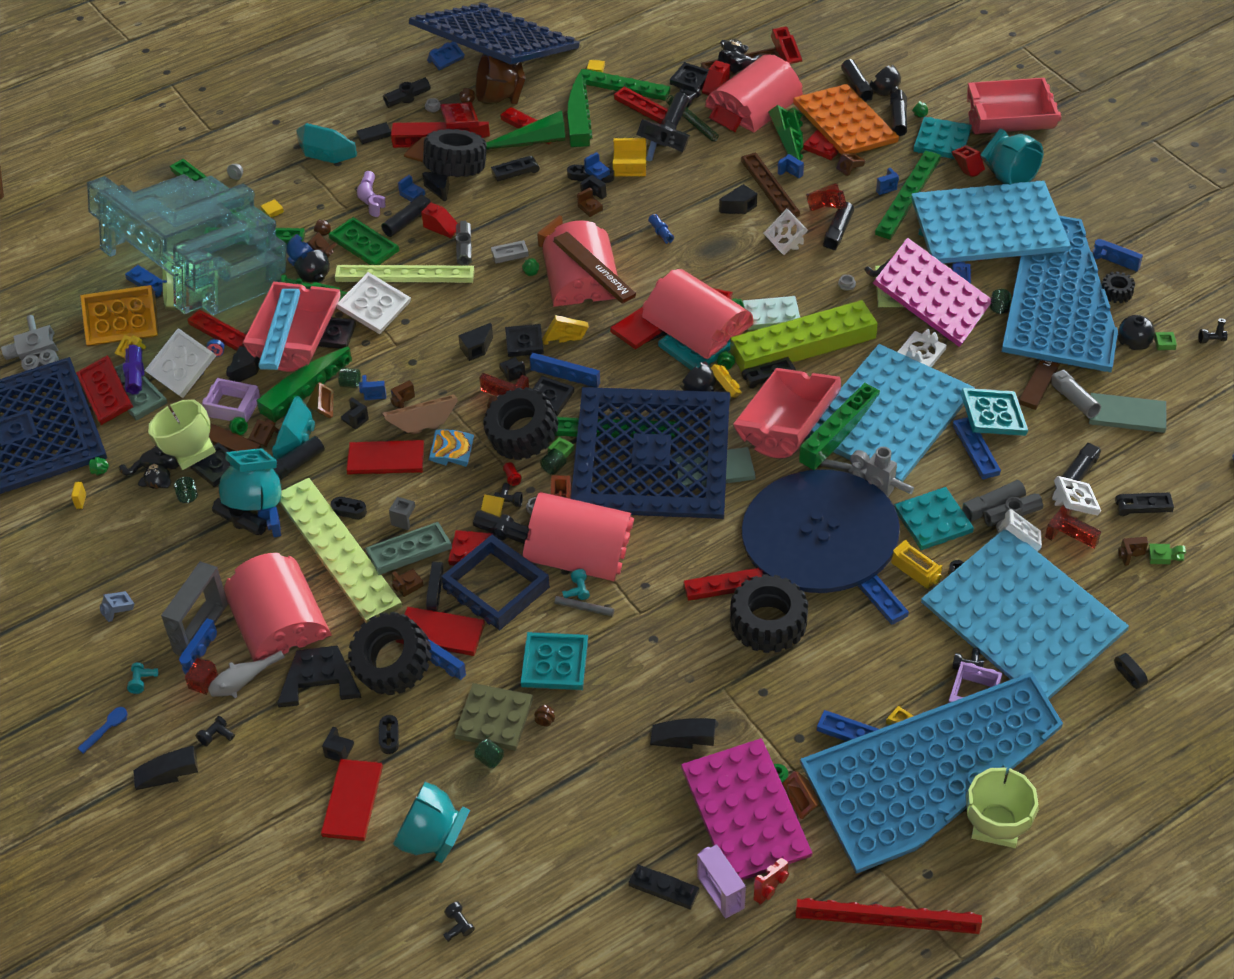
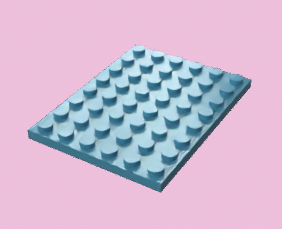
M1045 181L912 193L911 200L929 254L942 263L1070 251L1071 244Z
M878 344L841 387L839 394L805 439H808L864 383H867L880 390V394L854 429L833 452L850 460V457L856 450H861L867 453L871 459L874 453H876L877 448L887 447L891 450V460L897 463L895 479L903 482L964 406L960 394L962 388L975 389V387Z
M1002 530L921 598L922 604L973 648H978L980 654L1009 679L1012 680L1032 672L1048 699H1051L1128 631L1129 625L1028 543L1021 541L1008 530Z

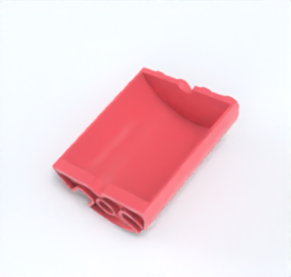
M763 55L713 91L707 97L705 107L713 110L715 104H718L743 118L740 126L755 133L772 120L768 111L777 105L784 109L793 104L794 97L803 95V86L787 61L775 55Z
M1045 78L968 83L967 102L971 103L968 116L974 134L997 133L1000 128L1006 132L1054 129L1057 123L1061 121V112H1058L1057 103L1054 102L1053 93L1050 92V85L1047 84Z
M571 221L556 227L555 231L550 236L548 235L543 243V255L553 307L580 304L585 299H592L593 302L616 299L553 242L554 237L569 232L617 275L607 232L589 221Z
M683 269L671 270L664 278H660L642 306L644 309L642 317L706 359H709L725 347L731 337L742 334L753 325V315L751 312Z
M273 281L243 341L245 348L254 358L256 356L261 358L281 290L299 289L300 297L278 370L294 372L307 364L309 365L340 300V289L311 286L310 289H306L305 286L300 284Z
M776 368L734 422V428L744 442L748 440L755 446L754 450L772 458L790 457L797 451L839 394L841 379L838 376L812 373L811 377H809L802 371Z
M540 492L531 514L528 526L529 533L525 540L523 557L533 563L573 572L583 569L586 571V575L615 581L616 574L620 575L623 563H620V559L625 557L627 549L625 547L629 542V532L633 527L634 518L631 517L629 512Z
M280 553L256 556L235 569L236 573L231 579H227L224 587L225 595L253 662L263 660L280 650L283 654L289 652V648L293 646L302 648L331 636V632L301 568L291 556L284 557Z

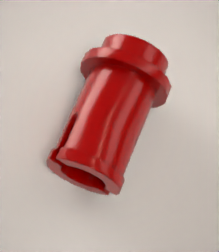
M506 463L503 466V471L507 476L508 484L512 486L519 485L522 479L521 474L517 472L513 463Z

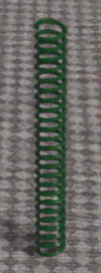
M670 95L667 97L666 102L669 105L671 104L674 96ZM685 108L682 116L711 141H716L719 138V134L707 126L692 111Z

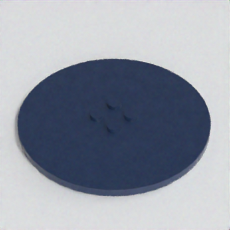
M835 470L802 471L774 481L760 491L752 500L745 512L742 524L743 544L752 564L759 568L763 575L768 574V576L772 577L778 575L782 579L787 578L791 580L792 584H797L800 590L809 593L842 591L870 580L881 572L892 559L893 551L898 546L900 533L896 509L882 490L874 484H869L867 480L859 476Z

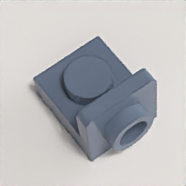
M126 591L105 594L100 604V612L110 622L113 621L114 613L133 610L134 602Z

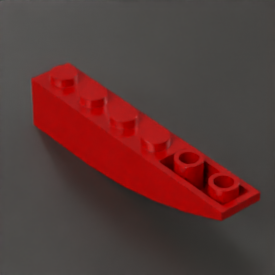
M479 122V127L459 129L476 133V135H480L482 138L490 136L489 122ZM393 123L391 131L393 148H409L416 141L424 136L426 137L433 131L446 130L445 123Z

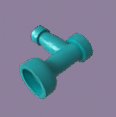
M583 569L575 570L570 576L571 580L577 583V587L568 591H562L563 597L568 598L578 595L580 600L588 599L590 593L586 590L584 582L587 578L586 571Z
M133 663L131 665L133 676L132 680L128 682L127 690L132 694L142 693L144 691V683L141 677H158V668L144 669L142 663Z

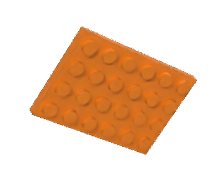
M848 84L801 95L793 99V104L834 145L841 155L864 152L897 143L899 140V136Z

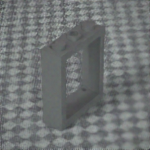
M200 561L161 615L173 652L178 656H181L206 618L213 620L215 624L228 605L216 566ZM203 592L206 601L185 630L182 620Z

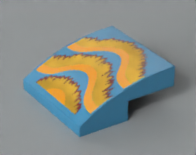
M436 430L428 460L445 466L449 461L466 467L469 462L474 435L456 430Z

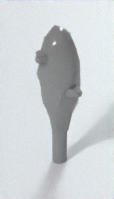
M280 650L263 660L236 665L230 662V668L220 673L210 683L208 690L211 696L232 695L236 698L237 692L253 680L266 667L285 658L284 654Z

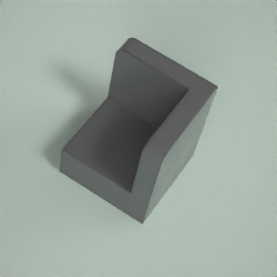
M397 497L389 509L391 525L409 530V517L415 508V502Z

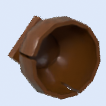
M482 54L476 74L475 88L478 101L485 104H497L506 98H510L511 104H517L526 79L522 63L508 64Z

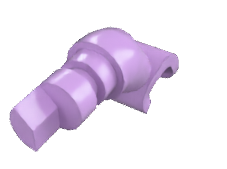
M366 171L361 184L357 188V196L361 201L369 205V214L378 217L380 215V207H385V197L375 195L372 188L375 174L371 171Z

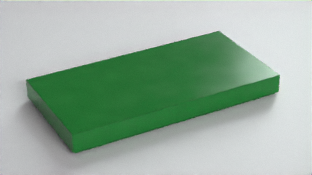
M354 217L328 234L329 239L369 265H380L400 251L398 245Z

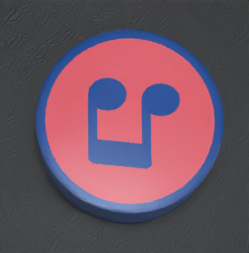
M212 339L207 342L206 348L217 355L216 357H219L224 353L225 346L220 340Z

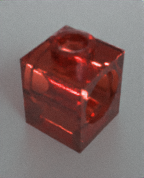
M197 658L185 675L188 689L207 695L210 683L218 676L216 666L210 660Z

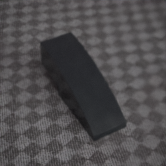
M644 119L641 120L636 134L681 152L685 151L690 138L689 134Z
M688 718L652 725L650 745L693 749V744L714 746L716 719Z
M194 746L168 752L133 770L135 790L179 782V776L198 773L197 755Z

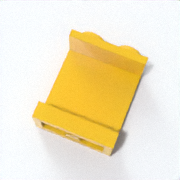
M614 138V177L646 176V138Z

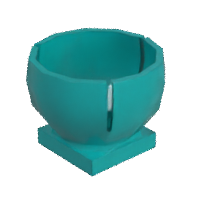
M1000 128L980 156L989 169L995 173L996 178L1000 182L1011 185L1020 182H1030L1035 178L1041 167L1044 151L1042 144L1036 139L1024 134L1009 137L1006 131Z
M262 448L226 452V460L230 463V466L220 479L219 496L222 504L240 510H261V492L262 510L275 507L280 503L282 495L281 483L273 469L277 468L276 459Z
M424 782L400 827L393 845L401 851L413 855L435 853L436 857L434 860L443 863L453 848L470 810L463 806L459 811L455 810L447 793L436 785Z

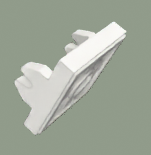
M786 208L763 234L785 255L790 249L798 250L799 247L797 245L799 243L804 244L802 236L808 229ZM796 224L797 231L796 234L793 236L791 234V228ZM788 227V232L785 235H781L782 229ZM787 237L789 239L787 243H779L782 238Z
M929 329L925 330L922 334L914 331L898 350V353L932 367L946 350L947 345L938 341L936 332L930 335ZM918 341L925 343L923 346L918 347L912 345V343ZM930 346L934 347L935 354L929 352L928 348ZM919 350L926 351V354L922 355Z
M1060 476L1055 478L1054 483L1057 489L1052 497V500L1056 501L1055 506L1064 505L1068 509L1096 516L1099 515L1101 509L1088 483ZM1070 496H1073L1078 502L1072 501Z
M1009 509L1005 513V519L998 527V532L1008 530L1038 552L1042 547L1041 530L1012 509Z

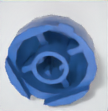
M295 234L286 246V253L289 256L287 260L293 266L298 258L302 257L304 259L307 257L306 253L314 251L307 243L301 241L302 238L298 234Z

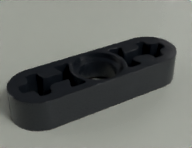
M574 164L567 168V177L570 180L583 181L590 177L585 172V165ZM608 167L610 175L600 179L602 182L610 183L614 180L613 168Z
M432 562L426 599L427 610L438 611L442 587L441 576L444 570L443 562Z

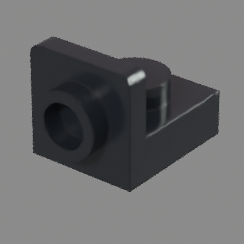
M591 175L580 183L581 192L591 188L594 196L600 199L607 197L606 184L595 176Z
M516 357L500 363V369L509 382L526 376L524 362H519Z

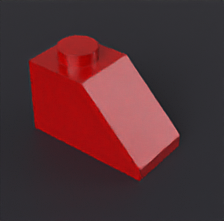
M717 60L709 68L702 89L703 94L710 95L730 80V64Z
M967 145L952 151V155L966 175L975 177L985 170L979 151Z
M430 203L421 212L424 228L449 238L456 234V224L458 223L444 207Z

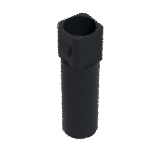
M852 59L845 60L841 65V69L854 91L864 101L872 100L873 89L864 78L855 61Z
M899 89L890 94L891 128L898 136H903L907 133V96Z
M681 92L675 94L661 125L676 130L689 102V97Z
M424 195L418 196L408 206L381 224L383 232L388 237H392L417 218L422 217L421 212L431 203L430 199Z
M842 202L838 206L825 234L824 247L836 250L841 243L854 213V206L851 203Z
M314 436L281 458H277V468L273 469L280 481L287 477L289 473L324 452V445L318 437Z
M1087 443L1061 477L1081 482L1092 466L1097 463L1101 449L1091 443Z

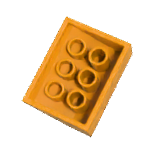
M151 285L80 295L86 346L119 342L124 335L129 337L134 335L139 338L158 336L155 291Z

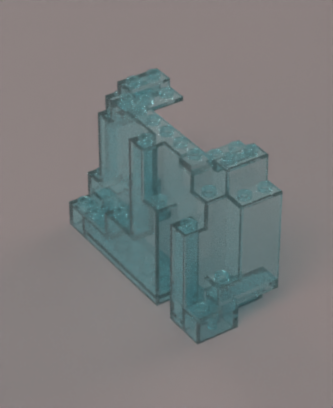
M183 174L132 192L124 185H116L106 176L87 182L88 212L99 220L100 249L112 257L116 255V245L124 243L126 240L173 276L174 306L184 314L201 307L212 315L218 314L268 293L273 281L281 282V274L286 272L287 246L284 241L275 236L276 221L254 206V190L244 183L228 188L213 176L193 181Z

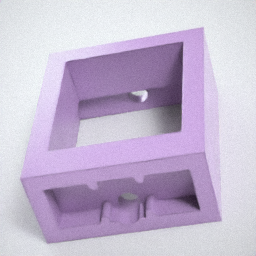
M217 378L214 385H211L207 397L203 399L202 406L207 411L209 417L227 421L233 420L236 417H242L248 422L257 406L256 400L260 398L259 389L256 385ZM222 395L243 398L238 409L217 405Z
M961 661L948 703L963 698L957 696L962 679L993 687L1000 684L1002 673Z
M716 844L711 848L706 847L697 854V877L725 919L745 909L746 886Z

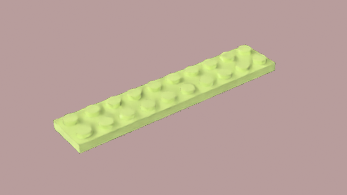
M310 478L282 490L280 505L365 623L369 622V618L373 616L379 617L380 613L385 612L390 614L402 607L400 599L382 575H378L371 560Z

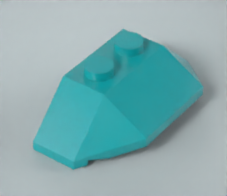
M308 123L296 130L298 143L306 157L338 163L357 156L355 142L350 141L336 130Z
M300 396L294 397L280 428L276 443L272 448L274 459L281 458L309 440V435L315 428V421L312 419L311 411Z

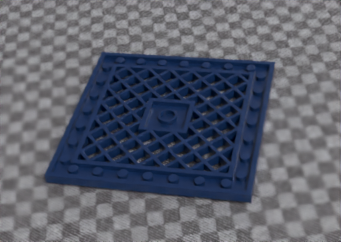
M486 3L471 4L468 7L462 6V8H453L452 10L444 9L442 12L435 11V13H426L425 15H416L409 18L410 25L508 64L577 49L580 45V42L576 41L574 37H565L561 32L557 31L552 32L548 27L537 26L535 22H527L524 18L514 17L508 12L503 13L499 8H490Z
M70 357L0 379V412L4 413L0 417V447L3 450H0V468L2 469L0 472V494L89 465L90 460L95 459V457L108 458ZM54 395L58 396L57 399H52ZM7 403L11 404L9 408L5 407ZM47 404L51 405L50 408H46L45 406ZM18 406L22 407L20 411L16 410ZM58 407L62 408L61 411H56ZM40 413L44 414L43 417H39L38 415ZM51 416L56 417L54 420H49ZM62 419L67 420L65 424L60 423ZM44 425L49 426V427L47 428V430H46V429H42V428L44 427ZM56 428L60 429V431H59L58 433L53 432V431H54ZM67 431L72 432L69 436L65 435ZM49 437L53 438L51 442L47 441ZM60 440L65 441L63 445L58 444ZM31 443L35 444L33 448H30L28 446ZM71 444H75V445H76V446L74 447V449H73V448H70V445H71ZM42 446L46 447L44 451L40 450ZM12 449L17 450L15 454L10 453ZM53 450L58 451L56 454H51ZM24 452L28 453L26 457H22L21 455ZM34 456H38V457H39L37 461H36V460H32V459L34 458ZM5 458L9 459L8 463H3ZM16 462L21 463L18 467L14 466Z
M582 387L571 499L629 512L631 515L724 519L730 392ZM607 409H610L612 413L608 416L605 413H603ZM625 410H628V411L631 412V413H630L629 415H627V416H625L624 414H622ZM645 410L650 413L646 417L641 415ZM663 411L668 414L664 418L659 415ZM682 411L686 414L683 418L678 416ZM700 412L705 415L702 419L696 416ZM616 417H619L621 419L618 423H615L612 420ZM635 417L640 420L636 424L631 422ZM653 418L658 421L654 425L649 422ZM671 419H674L676 421L674 425H671L668 422ZM691 419L695 422L692 426L687 424ZM709 420H710V427H709L707 424H705V423L708 422ZM608 424L611 428L604 430L602 426ZM625 424L630 427L626 431L620 428ZM645 425L649 429L643 432L639 428ZM661 426L667 428L663 433L658 430ZM682 426L686 430L680 433L676 429ZM699 427H701L703 430H705V431L702 432L701 434H699L697 431H695V430H697ZM597 430L601 433V435H599L598 437ZM617 431L620 435L614 439L611 434ZM635 431L636 433H634V438L632 439L629 435ZM673 433L676 436V438L671 440V435L669 434ZM690 434L695 437L691 441L686 439V437ZM708 435H709V442L705 439V437H707ZM607 439L609 443L604 446L601 442ZM625 439L628 444L623 447L620 442ZM680 441L685 444L682 448L676 446ZM700 442L704 446L698 449L694 445ZM615 446L618 451L613 454L610 449ZM689 449L694 452L691 456L685 454ZM707 450H708V457H707L705 454H703V453H705ZM605 453L608 458L602 461L599 457ZM624 454L627 459L622 462L618 458ZM679 456L684 459L680 464L675 461ZM699 457L703 461L697 464L693 460ZM612 462L617 464L613 469L608 466ZM630 463L633 468L632 470L627 467ZM670 464H671L674 468H673L672 470L668 471V470L670 469ZM688 464L693 467L689 472L683 468ZM706 465H707V472L702 469V468L705 467ZM604 469L607 473L600 476L598 472ZM621 470L626 473L622 477L617 474ZM640 470L645 473L641 478L636 475ZM659 471L664 474L661 478L655 476ZM677 471H680L682 474H684L679 479L673 476L677 473ZM697 471L703 475L698 480L692 476ZM593 477L597 479L594 483H592ZM613 477L616 481L610 485L607 480ZM629 478H632L635 481L631 485L625 482ZM649 478L654 482L650 486L645 483ZM688 478L693 484L686 487L681 482ZM668 479L673 482L669 487L664 484ZM707 479V484L705 488L701 483ZM602 484L605 489L600 492L596 488ZM621 485L625 489L619 493L616 488ZM641 486L644 490L638 494L634 489ZM657 487H660L663 490L659 494L653 491ZM677 487L682 490L678 495L673 492ZM696 488L701 491L697 496L692 493Z

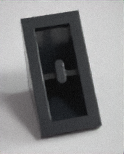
M436 172L422 173L424 186L444 202L447 201L450 185L449 177L439 175Z

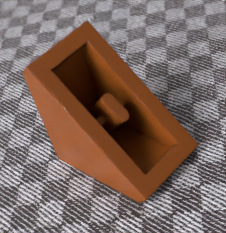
M551 475V494L571 499V476Z

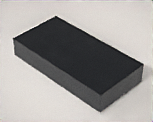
M387 122L357 130L356 133L361 144H366L390 137L391 129Z

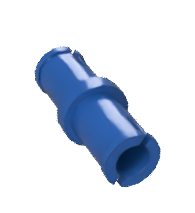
M652 214L648 221L655 228L656 234L660 235L666 244L668 242L671 243L674 240V236L668 230L667 224L662 222L657 214Z

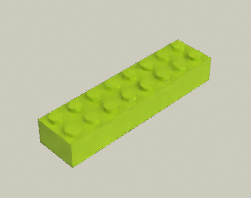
M860 300L731 337L730 352L734 355L735 362L741 372L747 368L789 357L793 363L876 339L878 323L864 301Z

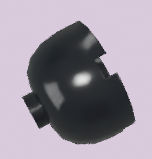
M888 65L875 75L876 80L874 82L872 80L870 82L871 88L877 95L888 96L899 90L901 75L894 65H891V67Z
M322 250L310 251L306 253L307 257L304 259L302 257L298 258L294 268L302 280L319 283L325 279L330 269V263Z
M1128 316L1121 322L1118 328L1117 339L1123 346L1124 344L1128 345L1129 349H1146L1154 340V325L1144 316Z
M706 361L700 363L702 366L699 369L695 366L682 381L684 386L680 385L683 391L714 392L716 378L711 370V366Z

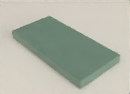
M122 363L116 366L115 369L125 388V376L123 372ZM145 376L142 377V390L139 394L132 395L127 392L133 408L127 412L136 421L167 404V399Z
M1097 393L1090 394L1101 405V411L1097 416L1089 418V424L1165 433L1166 401Z
M748 447L727 450L726 483L755 480V471ZM679 456L675 461L680 464L684 459ZM698 457L693 461L700 464L703 460ZM690 464L683 467L687 472L693 469ZM707 465L702 468V469H703L704 471H706V472H707ZM677 471V477L679 479L684 474H682L680 471ZM697 471L692 476L698 480L703 475ZM688 478L681 482L686 487L693 484ZM707 479L701 483L703 486H706Z
M439 522L366 547L365 549L378 575L452 549V545Z

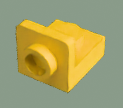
M124 335L115 354L125 359V351L129 345H136L144 350L146 346L141 343L142 339L139 337Z

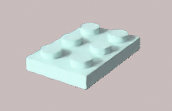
M795 296L743 301L744 308L753 315V325L748 330L762 329L800 318Z

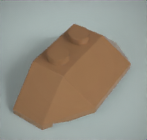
M452 394L382 414L384 419L407 433L417 434L422 432V429H436L441 424H444L458 400Z

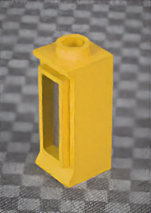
M904 540L894 549L891 563L927 589L933 584L939 583L942 578V565L939 566L919 552L907 540Z

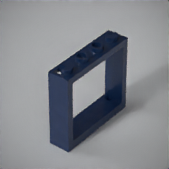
M494 535L489 536L441 576L442 587L447 591L448 595H453L461 605L469 607L476 616H481L488 625H493L499 631L550 588L548 574ZM490 553L531 582L528 587L500 611H496L457 582Z

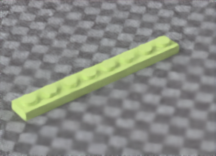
M337 265L335 273L336 282H359L369 272L384 282L473 283L474 266Z

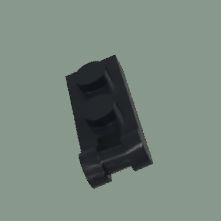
M533 156L523 157L491 167V172L497 182L529 172L537 173L540 170Z
M789 357L747 368L742 371L741 375L744 380H747V386L753 389L758 384L765 383L776 368L796 369Z
M1170 492L1119 494L1115 497V502L1119 506L1117 510L1120 516L1134 513L1173 512L1174 510Z

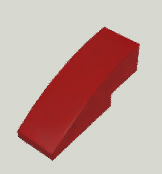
M788 27L772 29L771 38L781 58L789 64L802 62L794 36L790 35Z

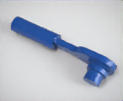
M124 707L115 708L108 715L107 722L78 747V750L84 754L111 726H117L121 722H125L127 720V710Z

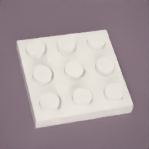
M367 272L338 302L337 309L381 334L410 303L411 297Z
M178 328L145 371L177 395L184 398L217 355Z

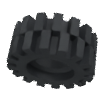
M1116 271V274L1110 272V275L1106 274L1103 278L1102 288L1105 289L1109 302L1114 300L1113 303L1117 304V301H1119L1121 304L1123 300L1126 303L1128 299L1132 298L1135 282L1133 278H1130L1129 274L1125 276L1124 272L1122 274H1119L1118 271Z

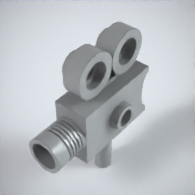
M33 315L26 317L29 331L13 336L15 343L1 347L5 360L19 356L25 371L40 367L41 364L43 366L59 361L56 351L59 350L53 341V335L55 334L50 325L36 329Z
M877 448L876 453H874L871 459L867 453L861 450H856L850 457L852 467L849 469V473L867 480L869 484H874L887 497L892 493L894 487L909 494L913 493L914 487L895 479L897 463L891 460V450L889 448Z

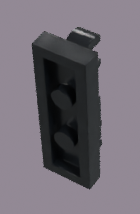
M637 864L629 880V886L690 910L699 893V887L639 864Z

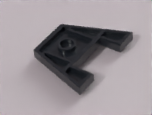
M338 645L296 651L277 702L278 708L298 706L299 688L339 684L341 700L362 698Z

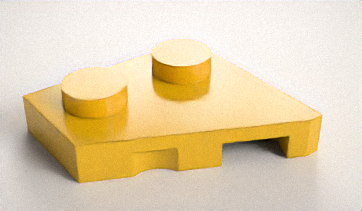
M555 315L542 338L543 344L548 345V341L559 340V343L569 340H582L589 328L588 322Z
M714 364L711 370L715 378L727 392H730L731 397L737 398L741 394L739 384L732 379L724 366Z

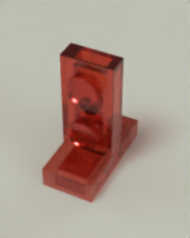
M836 183L806 194L810 211H815L822 207L837 209L847 207L844 192L839 190Z
M482 373L479 377L481 390L496 396L504 395L509 390L514 391L515 388H529V379L524 375H521L515 384Z
M1063 505L1047 525L1045 538L1052 541L1060 531L1095 549L1099 543L1101 531L1072 517V509L1065 508Z

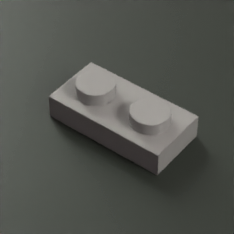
M524 240L491 247L495 263L529 256Z

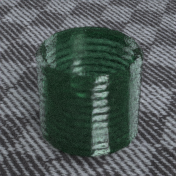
M1006 289L994 290L992 292L990 309L995 313H1006L1010 307L1011 293Z
M341 368L338 377L339 386L357 389L361 381L360 370Z
M553 448L540 460V464L545 472L555 475L567 464V460L560 450Z
M185 476L175 481L174 490L179 502L191 503L197 498L198 492L192 478Z
M484 739L480 742L474 752V757L489 769L495 768L504 756V750L490 739Z

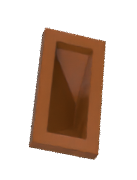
M425 136L412 144L405 152L404 157L423 162Z
M559 215L537 233L538 246L543 247L546 237L550 236L556 227L563 224L562 216Z
M319 382L306 406L331 419L333 417L334 390Z
M794 771L782 783L800 819H804L818 806L819 800L810 782L798 771Z

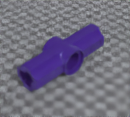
M129 345L126 349L125 362L123 363L126 392L132 395L139 394L142 390V377L145 375L142 349L136 345Z

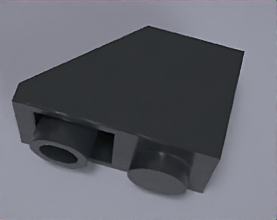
M744 184L719 199V212L721 214H746L757 207V193Z
M491 323L458 335L460 349L469 361L486 354L493 339Z
M239 346L237 352L233 355L231 365L227 367L226 375L230 381L241 382L255 376L260 369V358L257 356L254 358L245 347Z

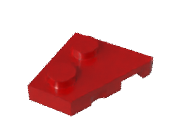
M818 129L803 144L804 150L828 160H832L839 153L834 145Z
M456 530L448 560L449 565H456L484 540L493 535V533Z
M780 858L766 869L767 875L765 877L761 875L756 876L754 901L761 905L766 899L769 900L774 895L778 884H783L789 876V862Z

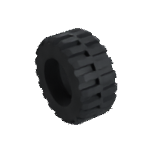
M441 129L433 131L424 139L423 163L428 170L430 169L431 172H436L439 175H446L448 177L474 176L481 173L485 168L487 144L480 135L466 130Z
M526 387L525 389L515 388L514 391L509 390L506 391V394L499 395L495 402L492 401L489 406L490 409H487L483 419L484 431L493 448L499 455L505 456L508 459L522 460V458H532L531 456L535 454L536 456L539 455L541 450H546L549 447V443L553 442L555 439L554 434H557L558 418L547 396L541 393V391ZM533 417L524 427L509 430L518 420Z
M765 574L759 578L758 576L752 577L751 581L746 580L741 583V587L736 588L731 598L730 627L737 640H742L743 645L746 647L751 646L752 650L755 651L763 650V653H769L770 651H775L776 653L781 652L783 648L785 650L791 648L792 643L797 644L801 637L804 636L807 627L808 601L806 600V595L797 584H792L791 580L787 578L782 579L778 575L772 577ZM762 607H773L781 610L786 615L777 620H763L756 617L752 612Z
M387 612L380 613L379 617L373 616L369 618L370 621L364 622L361 625L362 628L354 633V641H350L349 645L351 649L348 652V659L351 661L349 665L354 675L376 693L394 695L397 691L401 694L406 691V688H413L415 686L414 683L417 680L421 681L424 677L422 674L424 671L427 672L429 668L427 662L431 660L432 654L429 652L431 644L424 631L408 616L400 615L398 612H391L390 615ZM393 640H404V648L398 660L390 666L377 668V656L383 646Z

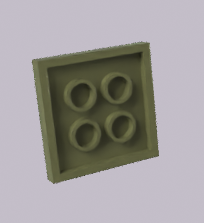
M473 683L455 732V739L516 751L533 701V695Z

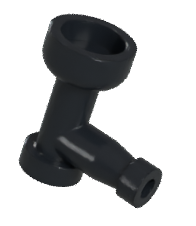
M681 88L679 91L689 97L686 108L691 106L694 98L701 96V91L698 88H694L692 91Z
M1218 319L1215 333H1209L1207 329H1200L1198 333L1199 343H1207L1209 340L1227 341L1228 334L1227 331H1224L1226 320Z
M508 483L503 484L500 493H494V496L504 498V502L513 503L515 507L522 506L523 493L515 492L514 495H508V490L510 489V484Z
M978 648L972 649L971 660L963 659L961 654L955 653L952 669L959 670L961 661L983 667L984 661L979 660L980 650Z
M217 716L215 722L207 730H200L195 736L202 745L208 746L216 732L226 737L229 741L234 739L235 734L225 727L227 725L226 721L221 716Z
M459 901L453 902L444 911L448 918H454L458 923L443 934L447 942L460 933L463 936H468L475 930L473 924H469L461 913L463 907Z

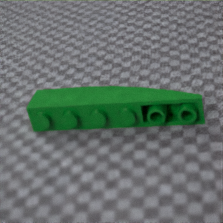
M582 73L578 74L573 84L568 102L570 147L590 146V139H593L586 79H582Z
M345 347L329 353L284 378L256 400L259 413L274 423L288 413L294 397L300 396L303 401L313 393L319 382L324 384L352 361L350 348Z
M864 383L800 446L799 462L815 470L854 429L876 400L880 390Z

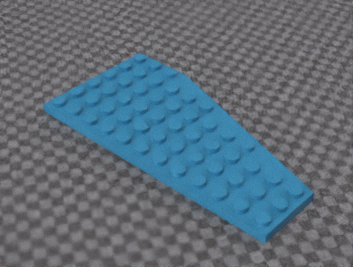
M1059 216L1071 244L1070 251L1021 256L1001 352L1112 372L1118 329L1114 325L1110 304L1097 273L1098 268L1086 239V231L1082 219Z
M1030 672L801 758L800 764L857 874L918 850L967 808L966 793L976 775L989 768H1007L1005 775L1008 774L1009 768H1015L1060 730L1063 722L1035 676Z

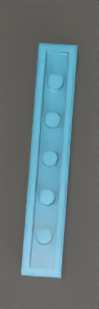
M299 289L281 290L260 358V369L278 370L300 297Z

